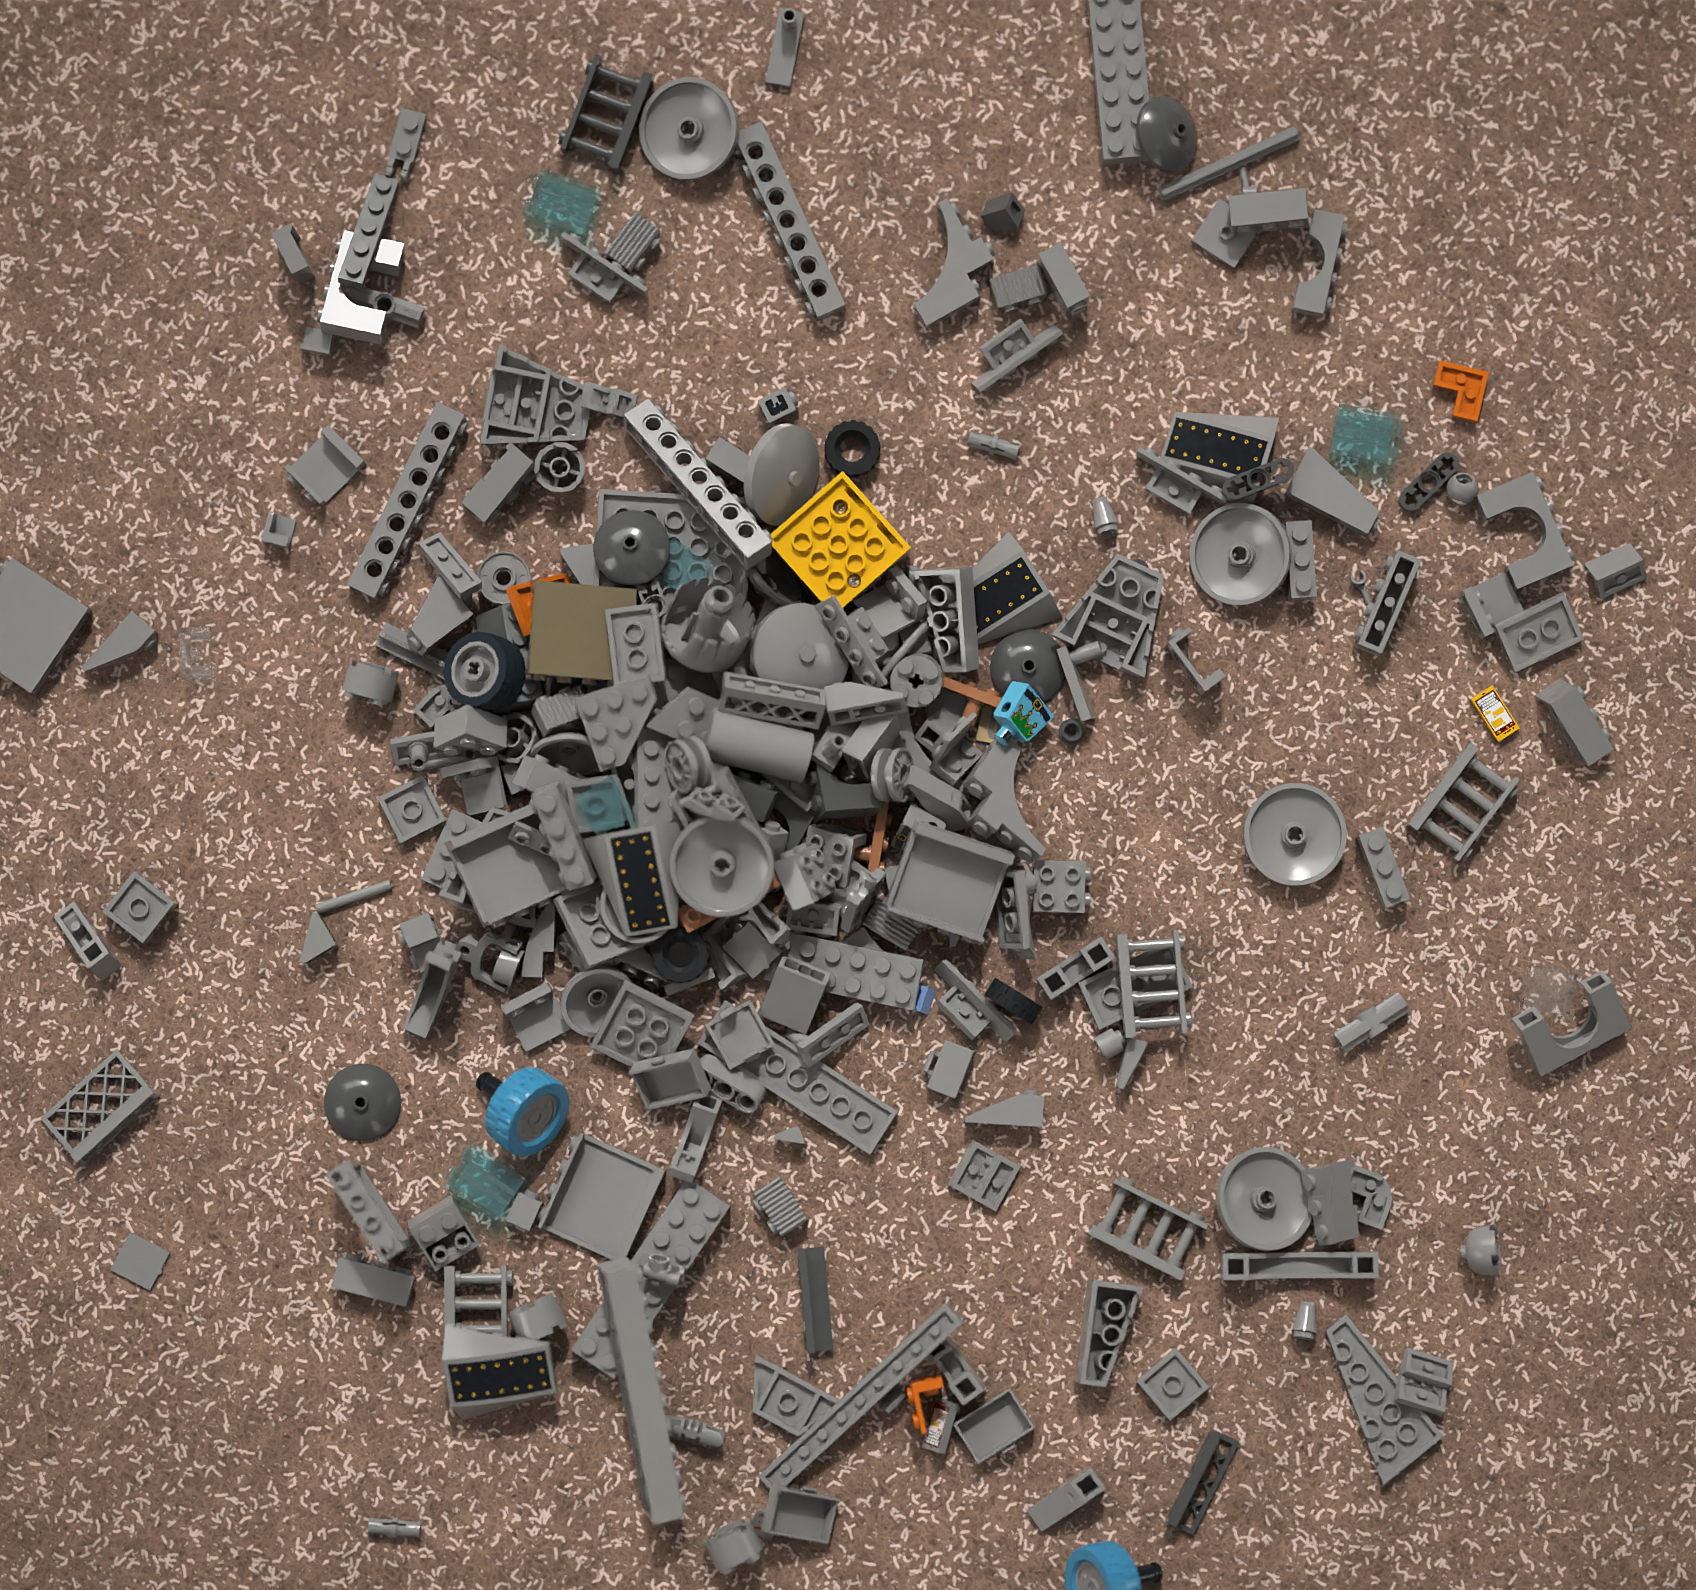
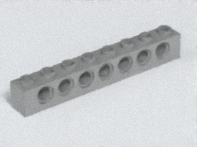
M760 121L740 130L734 151L737 157L742 155L744 159L743 171L747 179L752 178L756 187L752 188L758 202L763 201L767 209L763 211L764 217L768 225L773 224L777 231L773 236L778 247L784 246L787 253L784 260L789 271L795 270L798 279L794 281L799 293L805 292L808 302L805 305L810 316L815 315L819 321L846 309V304L762 122ZM752 149H760L763 155L759 159H752L749 156V152ZM768 171L772 173L773 179L769 182L761 181L759 176L762 172ZM779 194L784 198V201L780 205H773L770 202L771 196ZM784 217H790L794 220V225L790 228H784L781 226L780 221ZM795 240H801L804 242L805 247L800 251H795L790 245ZM805 263H812L816 269L813 273L806 274L801 270V267ZM815 286H823L826 289V293L821 297L814 296L811 291Z
M647 399L624 414V428L747 570L772 554L773 539L769 532L765 529L762 530L758 526L754 515L750 511H745L739 498L726 489V485L720 476H715L712 473L708 462L704 458H699L695 453L693 445L680 436L676 425L666 420L662 409L658 405L654 406ZM650 428H656V429H658V430L652 431V430H649V429H650ZM686 463V464H688V465H687V466H681V465H679V464ZM696 481H702V482H704V483H702V484H696L695 482H696ZM711 499H718V500H720V501H718V502H712V501H710V500H711ZM727 517H734L735 519H733V520H728V519H726V518H727ZM742 535H750L751 537H749V538H743V537H741V536H742Z
M436 402L347 583L350 588L375 600L378 599L379 595L382 597L385 595L389 587V583L386 581L390 573L395 574L401 560L398 557L401 550H407L412 540L409 534L413 527L417 528L423 517V514L420 512L424 504L429 505L433 498L434 491L431 489L435 481L438 483L441 481L445 473V469L442 467L446 459L451 460L457 446L454 443L457 436L462 437L468 423L465 422L466 417L464 414ZM441 428L449 429V436L445 440L436 438V433ZM429 451L438 452V459L433 463L425 461V455ZM417 474H426L427 481L424 485L418 486L414 484V478ZM408 496H413L416 499L415 505L409 509L404 508L403 500ZM394 520H404L405 525L401 531L392 530L391 525ZM384 542L393 543L391 553H381L380 547ZM376 564L381 565L382 573L378 577H371L369 575L370 567Z

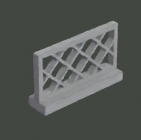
M116 1049L40 1119L68 1150L74 1161L85 1165L160 1095L149 1086L123 1054ZM118 1058L123 1064L122 1075H109L110 1064ZM95 1078H104L103 1092H90L91 1081ZM109 1078L122 1079L121 1093H108ZM127 1079H136L142 1087L134 1094L126 1093ZM76 1095H85L84 1110L71 1109L72 1099ZM90 1096H103L102 1110H89ZM108 1096L120 1097V1107L115 1111H106ZM57 1112L66 1113L65 1127H55L50 1119ZM71 1113H84L82 1128L70 1127ZM88 1114H101V1123L97 1128H87ZM69 1131H82L81 1142L73 1148L68 1142Z

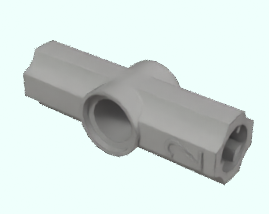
M351 286L349 288L347 299L352 303L379 310L380 303L389 300L392 302V307L386 311L387 319L417 329L419 328L424 317L425 307L393 297L389 293H381L366 287L360 289Z
M1397 992L1376 1007L1372 1006L1365 1010L1364 1013L1362 1012L1356 1016L1354 1021L1337 1030L1333 1035L1343 1051L1347 1052L1367 1038L1371 1039L1387 1029V1025L1407 1014L1410 1009L1403 997Z

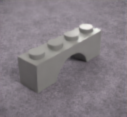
M1317 209L1312 213L1307 238L1320 250L1322 268L1316 277L1298 284L1291 312L1321 318L1324 312H1329L1332 297L1327 296L1329 287L1334 288L1337 273L1333 272L1334 263H1339L1342 248H1338L1340 238H1345L1347 224L1343 223L1345 215Z

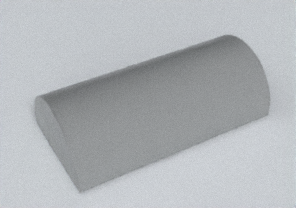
M714 708L704 744L711 761L802 783L811 759L814 734L750 717L719 712L718 709Z

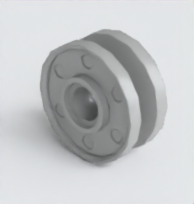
M505 551L493 553L485 558L477 574V577L482 581V589L480 591L486 600L495 606L511 604L506 592L507 588L532 581L530 569L524 560L514 553ZM504 573L510 574L511 581L509 584L504 586L498 584L500 575Z
M690 736L683 740L679 739L668 743L665 750V766L668 777L675 789L684 794L692 792L697 787L700 789L708 787L712 779V763L707 748L700 738Z
M881 748L876 752L871 766V784L878 801L890 802L893 800L905 802L911 796L912 792L907 786V778H909L910 767L914 765V761L907 749L896 748L893 750Z

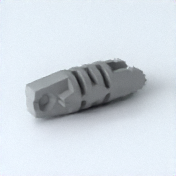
M665 1415L666 1419L669 1418L672 1428V1434L668 1435L670 1437L701 1446L704 1444L721 1447L724 1443L726 1433H724L723 1429H718L717 1427L707 1425L705 1422L685 1417Z

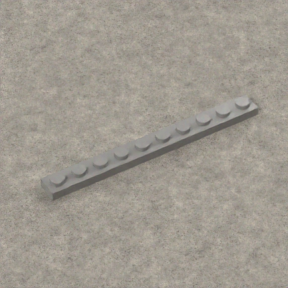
M945 1302L759 1474L758 1477L769 1489L771 1484L780 1486L789 1484L959 1327L963 1320Z

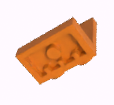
M940 1373L910 1380L911 1386L906 1387L910 1404L915 1403L917 1411L912 1412L915 1430L921 1429L922 1435L927 1434L918 1393L923 1392L924 1396L939 1393L938 1388H943Z

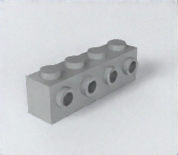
M1399 550L1393 556L1388 555L1383 569L1387 570L1384 579L1379 578L1373 590L1377 594L1373 603L1369 601L1363 616L1367 617L1364 626L1359 625L1353 639L1357 640L1356 648L1378 657L1383 653L1420 565V559Z
M560 781L535 789L532 799H530V804L535 814L538 813L542 821L539 824L540 830L544 838L548 837L551 847H549V852L553 861H558L561 869L558 873L562 884L567 885L569 891L594 883L597 875Z

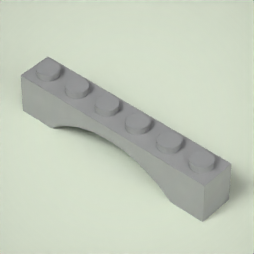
M1378 1252L1220 1253L1222 1280L1379 1278Z

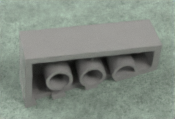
M972 567L925 568L913 571L915 580H918L920 585V593L927 601L926 609L929 615L927 620L929 627L932 626L935 635L934 643L943 672H967L979 669Z

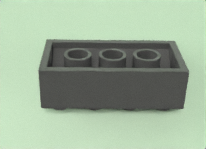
M501 605L476 616L477 631L498 635L514 643L524 657L525 670H527L530 636H523L512 605ZM526 675L524 686L517 699L506 708L491 712V714L532 709L535 701L543 696L541 682L531 680V675Z

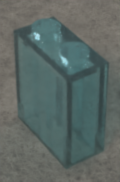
M542 168L540 175L535 174L531 186L534 189L532 198H527L523 212L526 213L527 221L560 232L564 231L569 235L574 233L585 240L601 194L600 188Z
M1339 403L1336 409L1328 457L1388 468L1391 465V461L1396 462L1398 447H1395L1394 444L1395 438L1400 437L1403 422H1399L1400 414Z
M475 1143L473 1147L468 1145L460 1156L463 1159L458 1168L453 1166L445 1178L448 1180L446 1187L495 1221H498L527 1177L478 1143Z

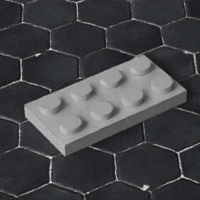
M1173 949L1147 951L1129 959L1130 965L1145 967L1174 964ZM1118 965L1078 983L1099 1030L1123 1019ZM1182 965L1184 991L1193 986ZM1175 974L1137 977L1136 980L1131 981L1132 991H1137V993L1177 990ZM1159 1002L1138 1003V1006H1133L1134 1014Z

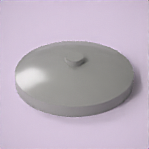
M695 77L678 78L662 85L648 99L640 118V141L645 155L659 171L681 180L702 179L722 168L733 154L739 136L737 111L729 96L717 85Z
M790 423L779 424L768 430L755 445L745 471L744 495L749 511L760 522L780 526L811 499L819 474V452L817 444L808 430Z
M1233 503L1214 510L1199 524L1191 541L1190 564L1196 581L1208 595L1230 605H1251L1271 596L1284 582L1291 564V543L1285 527L1271 512L1253 504Z
M795 603L773 610L760 622L751 642L750 661L753 674L757 678L824 689V686L842 683L847 672L849 660L815 605Z
M1288 783L1268 790L1255 801L1244 823L1243 839L1250 861L1262 875L1282 885L1302 886L1322 879L1335 868L1344 853L1347 830L1340 808L1329 795L1311 785Z
M707 816L698 818L679 834L670 857V874L678 894L692 908L711 916L726 917L738 915L754 907L768 891L774 873V855L767 837L755 824L741 816H738L735 821L718 820Z
M1273 1147L1249 1149L1231 1159L1223 1169L1216 1188L1217 1211L1227 1232L1242 1245L1260 1251L1281 1249L1297 1241L1307 1230L1312 1220L1306 1190L1302 1183L1301 1170H1305L1303 1165L1289 1153Z

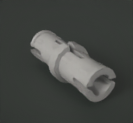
M971 430L967 446L988 451L990 455L995 453L1016 460L1020 444L999 439L997 435L992 437Z
M370 1517L368 1521V1534L390 1535L391 1538H397V1536L420 1538L421 1521L398 1520L396 1517H393L392 1520Z

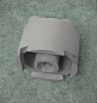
M918 653L909 655L894 667L890 678L892 691L903 693L907 706L922 707L930 704L941 693L944 686V673L933 657ZM917 674L920 675L921 680H924V683L919 684L918 687L915 686L914 681H911V678H914Z
M350 659L342 687L345 690L344 696L354 699L368 697L369 703L380 706L388 705V702H392L400 672L392 671L391 668L365 661L362 664L358 663L356 659Z
M552 1293L533 1301L534 1306L530 1307L529 1303H526L509 1311L511 1315L509 1319L517 1337L537 1340L553 1333L555 1330L568 1326L558 1299L553 1297Z
M745 1518V1523L743 1524L739 1519L713 1531L715 1537L711 1540L708 1536L703 1540L716 1570H721L723 1575L733 1572L737 1569L736 1565L746 1562V1564L755 1562L760 1558L759 1552L763 1549L750 1518Z

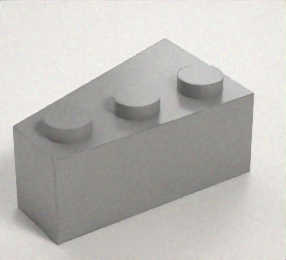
M511 442L505 447L507 452L499 461L496 459L492 463V469L484 478H480L461 502L465 508L485 525L489 522L492 524L496 522L503 513L500 509L506 503L510 505L518 497L519 492L517 490L524 483L527 486L536 476L534 473V462Z

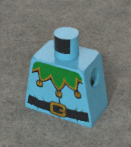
M1012 681L994 711V718L1001 726L995 735V739L1003 745H1007L1011 739L1022 742L1029 741L1054 717L1029 684Z

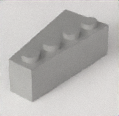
M1093 1279L1087 1280L1074 1382L1106 1387L1121 1342L1124 1340L1129 1321L1134 1314L1136 1303L1144 1287Z

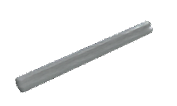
M1290 127L1159 187L1160 196L1164 201H1167L1300 139L1299 133L1295 127Z

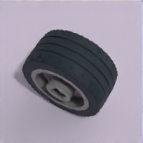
M486 632L467 634L460 638L450 649V652H448L444 666L445 686L451 697L464 706L469 705L486 712L502 710L511 705L522 691L526 675H524L526 669L524 657L518 647L504 637Z

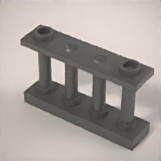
M596 54L594 60H589L587 63L585 74L588 76L567 131H562L558 144L561 145V152L566 155L569 147L572 146L605 158L606 162L609 163V170L619 174L654 77L653 74L643 71L641 78L637 77L635 79L600 66L602 62L601 55ZM596 75L633 88L632 91L635 92L633 100L625 102L592 90ZM587 99L623 111V115H626L624 124L617 126L582 113ZM578 123L615 135L614 138L618 139L615 148L610 147V149L574 137Z

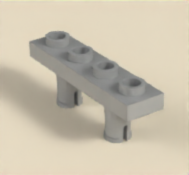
M434 731L390 739L395 766L411 763L414 770L421 771L426 768V760L449 756L444 754L443 751L434 748ZM472 748L459 753L462 754L465 761L477 758V750Z

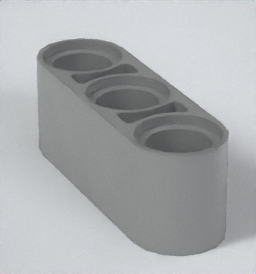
M706 1054L700 1059V1063L711 1086L709 1093L744 1113H752L757 1109L766 1094L765 1087L759 1081L736 1068L730 1070L726 1062L711 1054Z

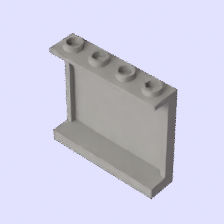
M11 558L10 561H5L0 568V673L28 692L36 695L92 610L14 558Z
M531 804L456 836L445 843L483 928L489 925L493 929L507 923L505 918L513 914L515 918H519L529 913L528 908L537 904L538 908L552 903L551 897L558 894L562 896L572 892L560 880L558 871L561 869L558 861L554 862L549 855H544L537 850L519 845L507 839L516 821L539 830V824L542 821L539 814L533 812Z
M915 819L884 907L887 911H890L889 916L903 920L905 916L914 919L913 924L927 928L928 925L938 927L937 931L944 935L952 936V933L961 935V939L968 943L976 944V941L984 943L983 934L1008 865H1012L1015 855L1011 851Z
M581 1132L579 1137L574 1135L568 1149L572 1152L568 1160L563 1159L557 1172L561 1174L557 1184L552 1183L547 1193L550 1201L547 1207H541L536 1220L540 1221L538 1227L611 1260L627 1257L666 1170Z

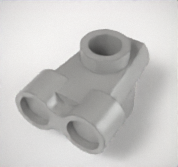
M652 1254L643 1268L642 1276L648 1278L649 1283L653 1285L666 1283L669 1286L679 1288L681 1281L685 1280L687 1267L669 1265L670 1259L668 1256Z

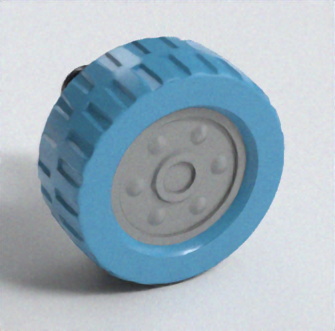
M535 1067L524 1068L513 1073L504 1082L492 1076L490 1072H484L476 1080V1088L491 1098L485 1117L488 1135L501 1147L514 1155L529 1156L539 1152L556 1137L562 1128L569 1110V1095L565 1086L545 1071Z
M1113 1541L1095 1542L1075 1549L1069 1556L1065 1568L1066 1590H1141V1587L1159 1583L1163 1578V1570L1158 1563L1152 1562L1135 1566L1128 1552L1121 1545Z

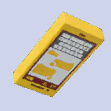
M1493 685L1470 699L1497 742L1520 729Z

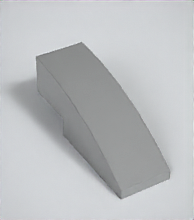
M554 900L542 911L536 922V927L532 930L523 959L522 977L544 978L545 952L555 953L557 908L553 902Z

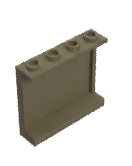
M532 581L530 592L533 593L528 667L524 671V675H531V680L547 681V677H557V682L572 683V679H581L582 684L597 685L598 681H605L607 686H613L614 679L605 609L636 606L637 589Z

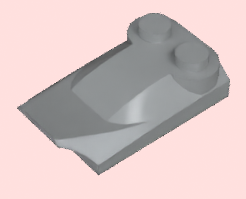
M1006 870L995 901L999 948L1009 949L1021 959H1037L1030 926V895L1033 894L1037 887V879L1030 870Z

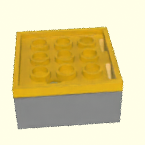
M843 471L770 534L773 539L772 552L811 596L820 603L835 595L844 611L853 604L854 600L863 596L888 574L890 568L904 560L911 551V547Z

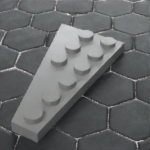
M1344 1314L1325 1331L1381 1482L1384 1485L1444 1436L1423 1410L1394 1402L1397 1377L1350 1318Z

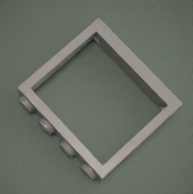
M358 1159L347 1160L326 1174L328 1180L382 1263L393 1259L413 1245ZM338 1177L340 1181L336 1183L333 1178ZM382 1247L387 1252V1254L384 1256L379 1250Z

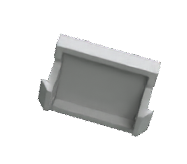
M751 1000L736 1008L732 1005L720 1012V1017L705 1024L730 1070L743 1062L748 1064L760 1057L761 1052L775 1045Z

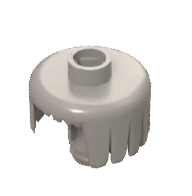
M702 577L697 583L696 579H690L687 583L679 585L662 618L660 625L662 642L674 659L690 669L700 672L723 671L733 666L739 660L754 630L755 616L753 613L751 614L752 607L749 602H746L744 605L746 598L742 593L735 597L736 588L727 584L725 587H722L723 583L719 579H714L709 586V578Z

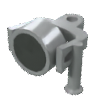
M507 924L501 935L486 932L479 940L477 935L468 933L457 943L460 946L458 951L463 953L461 959L471 963V974L475 979L503 993L508 986L512 987L523 965L525 951L520 950L523 942L511 937L521 926ZM494 943L503 949L498 957L493 974H490L483 969V957L486 947Z

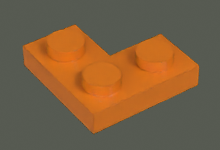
M1441 360L1438 361L1433 387L1457 392L1451 417L1475 423L1478 421L1489 372Z

